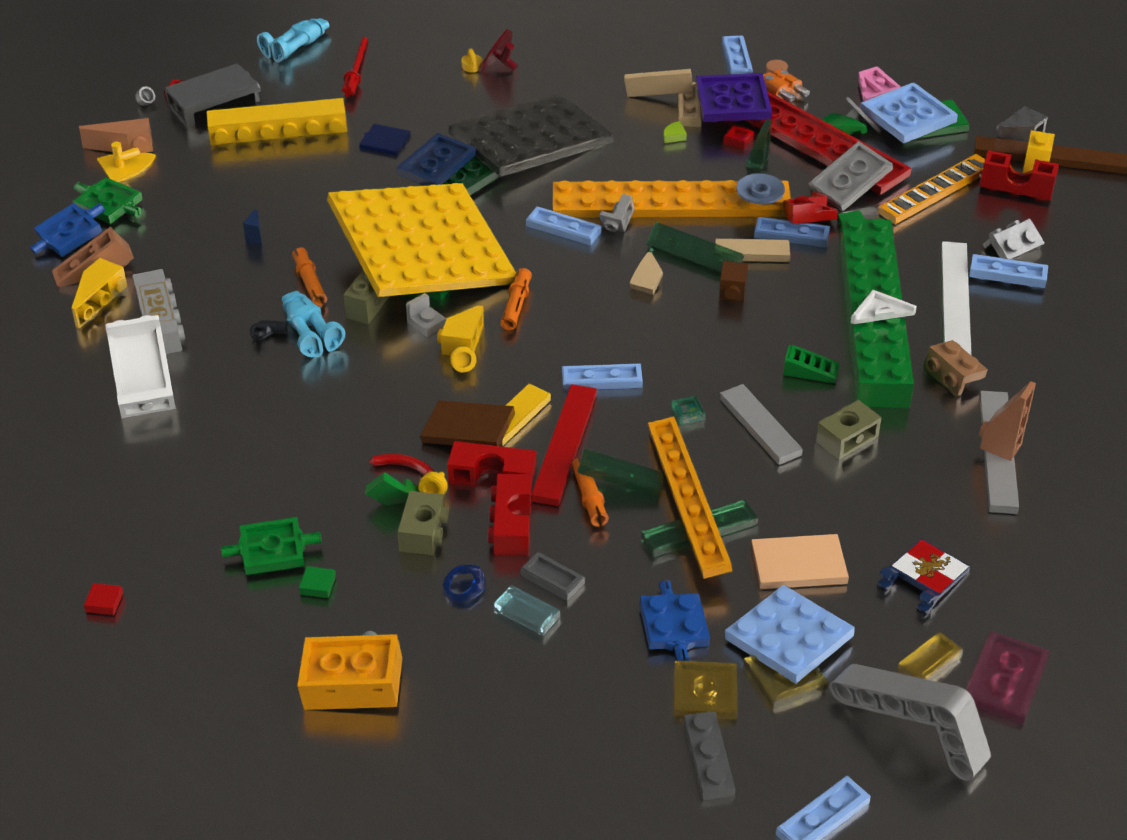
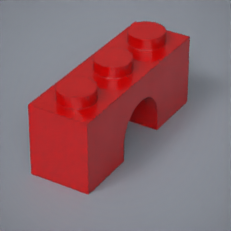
M988 150L983 165L980 187L1010 192L1015 195L1030 196L1040 200H1051L1059 164L1035 159L1031 171L1020 173L1011 166V154Z
M454 441L447 463L448 484L476 487L478 479L489 473L531 474L533 487L537 471L536 451Z
M497 474V485H491V502L496 503L495 505H490V523H494V526H489L488 544H494V556H529L530 515L518 514H531V474Z

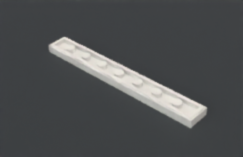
M942 241L943 343L953 340L971 355L967 243Z

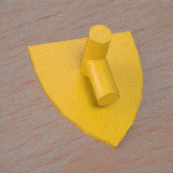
M113 142L111 144L113 154L97 158V161L111 180L121 182L144 171L151 165L156 154L140 153L138 147L122 152L121 143Z

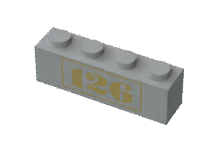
M163 269L133 274L141 316H159L166 354L182 351L181 340H185V334L179 310L174 309L177 308L170 278L165 279Z

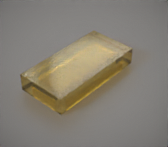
M939 632L899 663L898 670L904 675L932 680L962 656L963 649Z

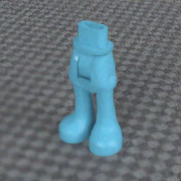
M311 18L308 21L304 20L292 25L290 30L275 39L268 32H262L257 35V44L265 57H273L275 62H281L287 59L300 46H307L322 36L330 25L324 19Z
M294 291L282 297L283 310L287 314V321L299 334L298 348L302 354L315 358L322 355L323 345L328 352H332L342 344L345 339V330L342 325L335 321L326 324L321 315L320 307L315 305L305 294ZM308 326H313L318 335L311 331Z

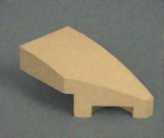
M647 252L629 284L632 289L654 295L661 277H663V272L652 253Z

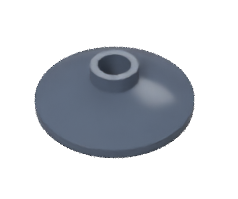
M756 173L741 178L737 183L736 190L742 199L750 203L770 204L783 197L785 187L781 180L772 175Z

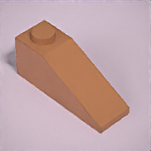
M149 118L79 126L84 149L113 152L111 144L113 142H120L122 152L138 147L140 153L153 151Z
M109 227L52 270L57 286L61 288L79 283L83 271L99 258L123 267L134 259L129 244Z
M1030 381L997 410L989 422L984 421L979 432V436L982 437L980 449L1010 461L1013 459L1022 445L1036 383Z

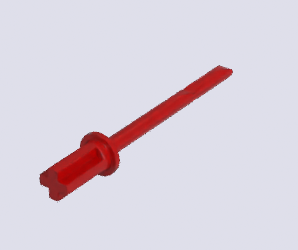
M364 36L361 39L352 70L344 74L342 92H345V97H349V94L354 96L356 87L361 82L358 70L368 42V38Z

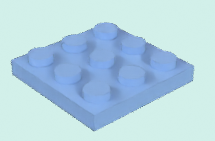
M914 82L861 102L860 107L868 117L902 143L956 123L958 117L957 113Z
M782 585L725 630V639L796 684L854 636L855 627L787 586Z

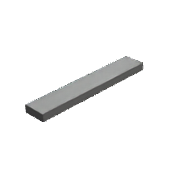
M980 391L981 425L984 421L989 422L994 413L1008 402V392ZM984 450L989 512L1018 514L1019 499L1014 457L1010 461Z

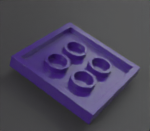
M763 73L696 76V88L703 122L772 118V109Z

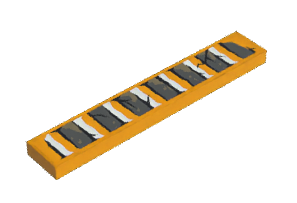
M974 154L882 204L878 208V214L887 220H891L894 224L901 222L980 178L985 159Z

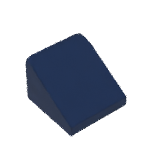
M254 209L243 222L246 243L261 246L258 210Z

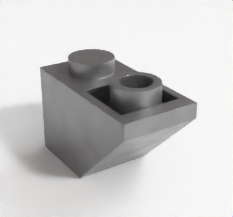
M1024 106L1017 112H1014L1004 122L999 123L996 129L997 138L1029 142L1031 130L1045 132L1048 116Z

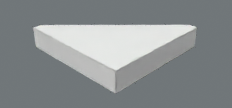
M872 290L851 316V323L859 324L912 316L916 313L917 306Z

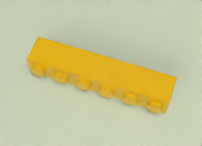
M343 98L207 111L211 145L347 132Z

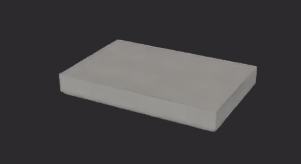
M858 141L808 183L809 189L813 192L827 195V201L843 212L893 169V164Z

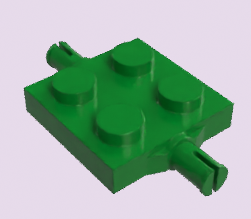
M107 177L91 186L81 182H77L74 185V190L82 194L73 200V203L86 210L100 203L104 207L105 212L95 218L111 224L124 213H129L135 217L140 216L142 213V209L135 206L143 200L141 192Z
M297 517L240 525L241 536L238 541L239 544L221 546L223 558L240 556L244 562L246 575L303 567L305 545L322 544L321 533L319 531L303 534L299 528Z

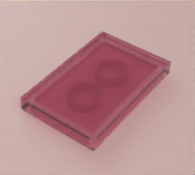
M990 631L966 691L972 696L977 708L1024 724L1049 658L1050 650Z

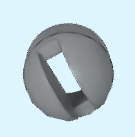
M144 86L136 92L135 99L139 105L148 106L154 102L155 93L151 88Z

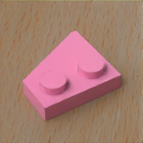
M879 67L860 71L858 75L863 102L901 87Z

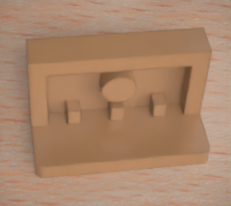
M953 340L930 346L923 368L955 396L962 394L966 383L985 378L988 370Z

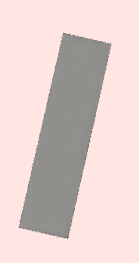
M744 384L720 392V400L778 465L802 456V447Z

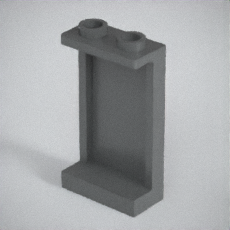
M236 63L165 87L168 107L186 127L195 125L193 114L195 112L248 95L255 103L259 102L261 89L258 81L254 80L247 70H244Z

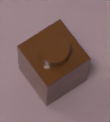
M723 261L719 290L720 300L744 302L748 263Z

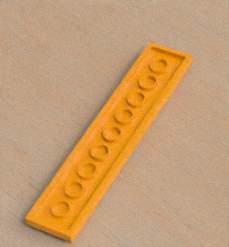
M733 180L553 182V211L574 218H600L599 214L601 211L613 213L615 203L620 201L622 194L632 196L635 208L631 218L787 217L783 208V201L791 199L788 181H782L785 187L783 197L770 204H754L742 199L736 190L738 181Z

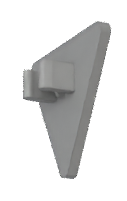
M849 97L846 98L847 103L852 109L846 116L856 120L862 118L879 133L881 130Z

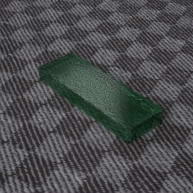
M585 448L577 471L580 474L656 497L659 496L664 472Z

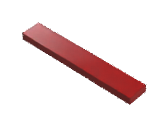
M571 384L531 494V502L553 506L560 505L572 470L571 464L576 458L597 397V388Z

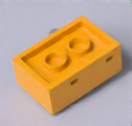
M367 631L362 636L305 637L297 685L304 710L397 707L402 667V654L398 635H377L374 631Z

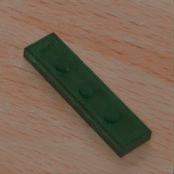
M655 222L646 242L649 247L719 273L722 272L723 261L742 263L744 255L740 252Z
M745 499L711 510L721 536L758 524V517ZM682 519L642 531L641 538L653 557L691 546Z

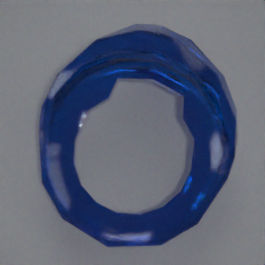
M460 565L455 567L444 579L443 589L445 596L451 601L458 603L476 598L485 588L486 577L483 570L477 565ZM470 573L474 577L471 587L466 592L456 594L450 590V583L456 576Z

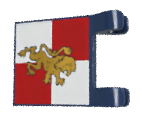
M921 538L891 566L884 567L880 571V577L882 578L878 581L877 585L888 590L895 580L900 577L923 591L920 594L919 599L921 602L918 604L917 609L924 613H929L936 602L970 571L971 566Z

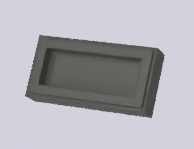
M538 551L520 568V576L567 602L585 584L584 576Z

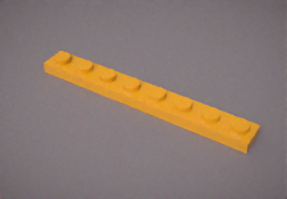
M675 417L649 422L648 427L703 578L732 572L731 561Z

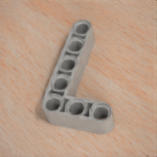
M850 664L830 684L831 694L844 705L936 726L950 770L964 781L972 780L991 757L975 702L970 693L964 688L858 664Z

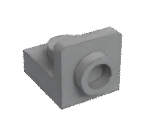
M622 194L620 201L614 205L613 213L600 212V221L605 229L612 232L620 231L625 233L635 209L632 196Z
M426 293L406 304L407 323L424 336L429 337L444 327L446 318L430 307L429 296Z

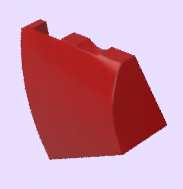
M813 192L812 197L798 196L797 198L783 201L785 214L792 224L837 219V209L828 206L827 195L820 192Z

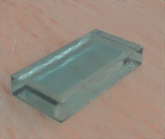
M510 585L494 603L495 611L543 636L560 618V610L513 585Z

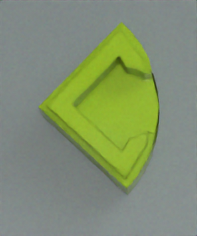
M677 121L665 128L664 143L686 140L687 133L682 123Z

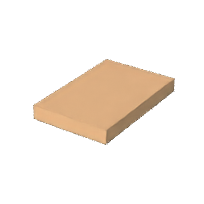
M838 534L751 540V549L760 589L780 588L782 585L791 588L848 584L849 576Z

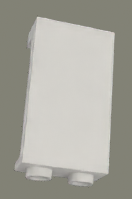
M146 315L137 319L117 320L113 323L105 324L121 417L127 418L176 409L159 316Z

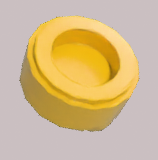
M472 48L468 49L467 55L461 59L462 69L467 72L479 71L483 63V58L475 54Z
M459 346L451 352L450 363L456 371L461 373L468 372L475 367L476 355L471 348Z
M432 471L426 473L418 483L419 492L443 494L444 496L448 489V483L444 477L445 473L442 471L439 473Z

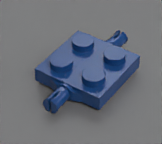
M75 203L66 207L34 227L37 236L41 240L30 246L31 251L37 255L44 249L49 248L53 249L61 257L72 252L102 232L100 225L93 218L105 212L104 207L100 203L89 210L82 209Z
M665 580L659 583L661 595L640 596L639 606L649 650L667 649L675 651L677 664L682 666L683 662L685 666L690 663L687 650L694 647H709L710 635L699 593L674 594L671 582L667 580L665 584Z

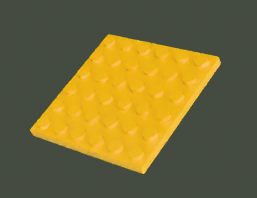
M463 183L328 192L327 201L378 297L509 285L515 280L516 271Z

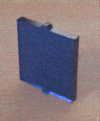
M373 124L370 130L364 133V138L359 143V148L397 155L402 146H406V141L411 135V131Z

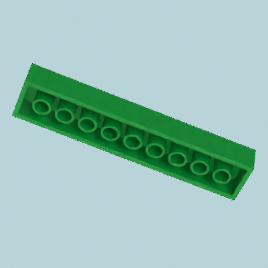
M842 219L839 247L856 401L860 400L867 407L910 408L914 380L905 317L859 324L851 323V316L872 290L902 300L891 220Z

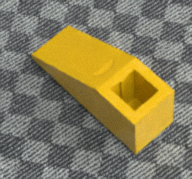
M99 258L83 271L71 307L76 328L82 327L127 287L123 266Z

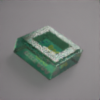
M697 396L671 401V409L679 425L705 420V411Z

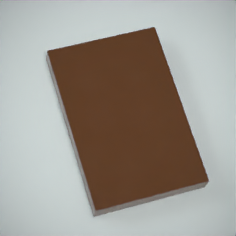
M438 400L420 434L421 442L453 445L454 441L500 446L515 415L514 406Z

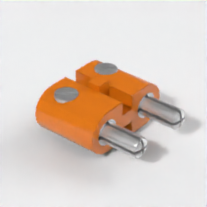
M778 69L773 71V74L770 72L763 74L767 91L789 102L794 101V95L797 93L804 97H807L810 93L808 89L802 87V81L789 74L788 71Z

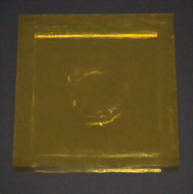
M755 655L744 658V666L773 709L828 689L829 682L818 666L795 684L779 674L775 669L773 670L759 661Z
M675 661L674 716L684 717L687 714L715 711L719 719H737V663Z

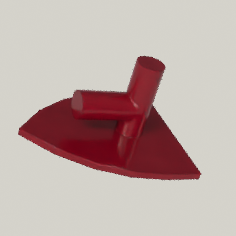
M506 29L485 57L478 72L481 73L496 60L501 61L512 72L517 69L518 65L509 58L514 49V45L511 43V30Z

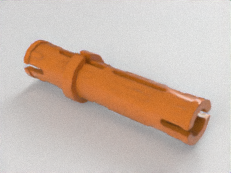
M297 248L298 256L295 251L292 252V258L296 263V272L302 278L311 301L317 306H322L323 303L320 298L322 297L323 302L326 303L327 296L317 277L316 266L310 260L305 248Z
M520 268L519 271L517 270L515 280L509 287L510 295L500 321V325L505 330H513L517 326L523 301L529 294L528 285L532 274L528 269Z
M581 457L583 465H580L578 458H576L571 466L583 496V507L588 510L592 525L599 527L597 518H600L603 526L609 520L604 507L603 494L598 491L588 459Z

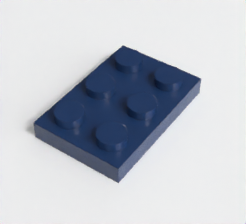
M437 133L396 167V172L398 176L423 186L442 185L476 156V147Z

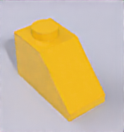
M1031 130L1023 173L1033 169L1035 159L1050 162L1055 134Z
M483 306L473 307L446 319L444 327L439 329L437 335V343L441 344L442 355L450 356L451 352L459 346H467L475 352L484 327Z

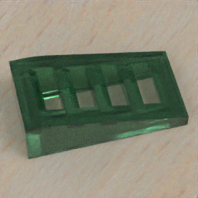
M766 119L760 129L747 159V168L762 171L767 163L770 149L771 119Z

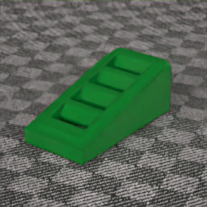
M788 345L783 375L835 384L840 363L803 348Z

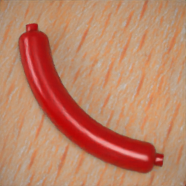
M380 454L372 456L371 460H369V464L375 467L381 465H402L413 468L423 475L431 471L434 472L425 462L403 454Z

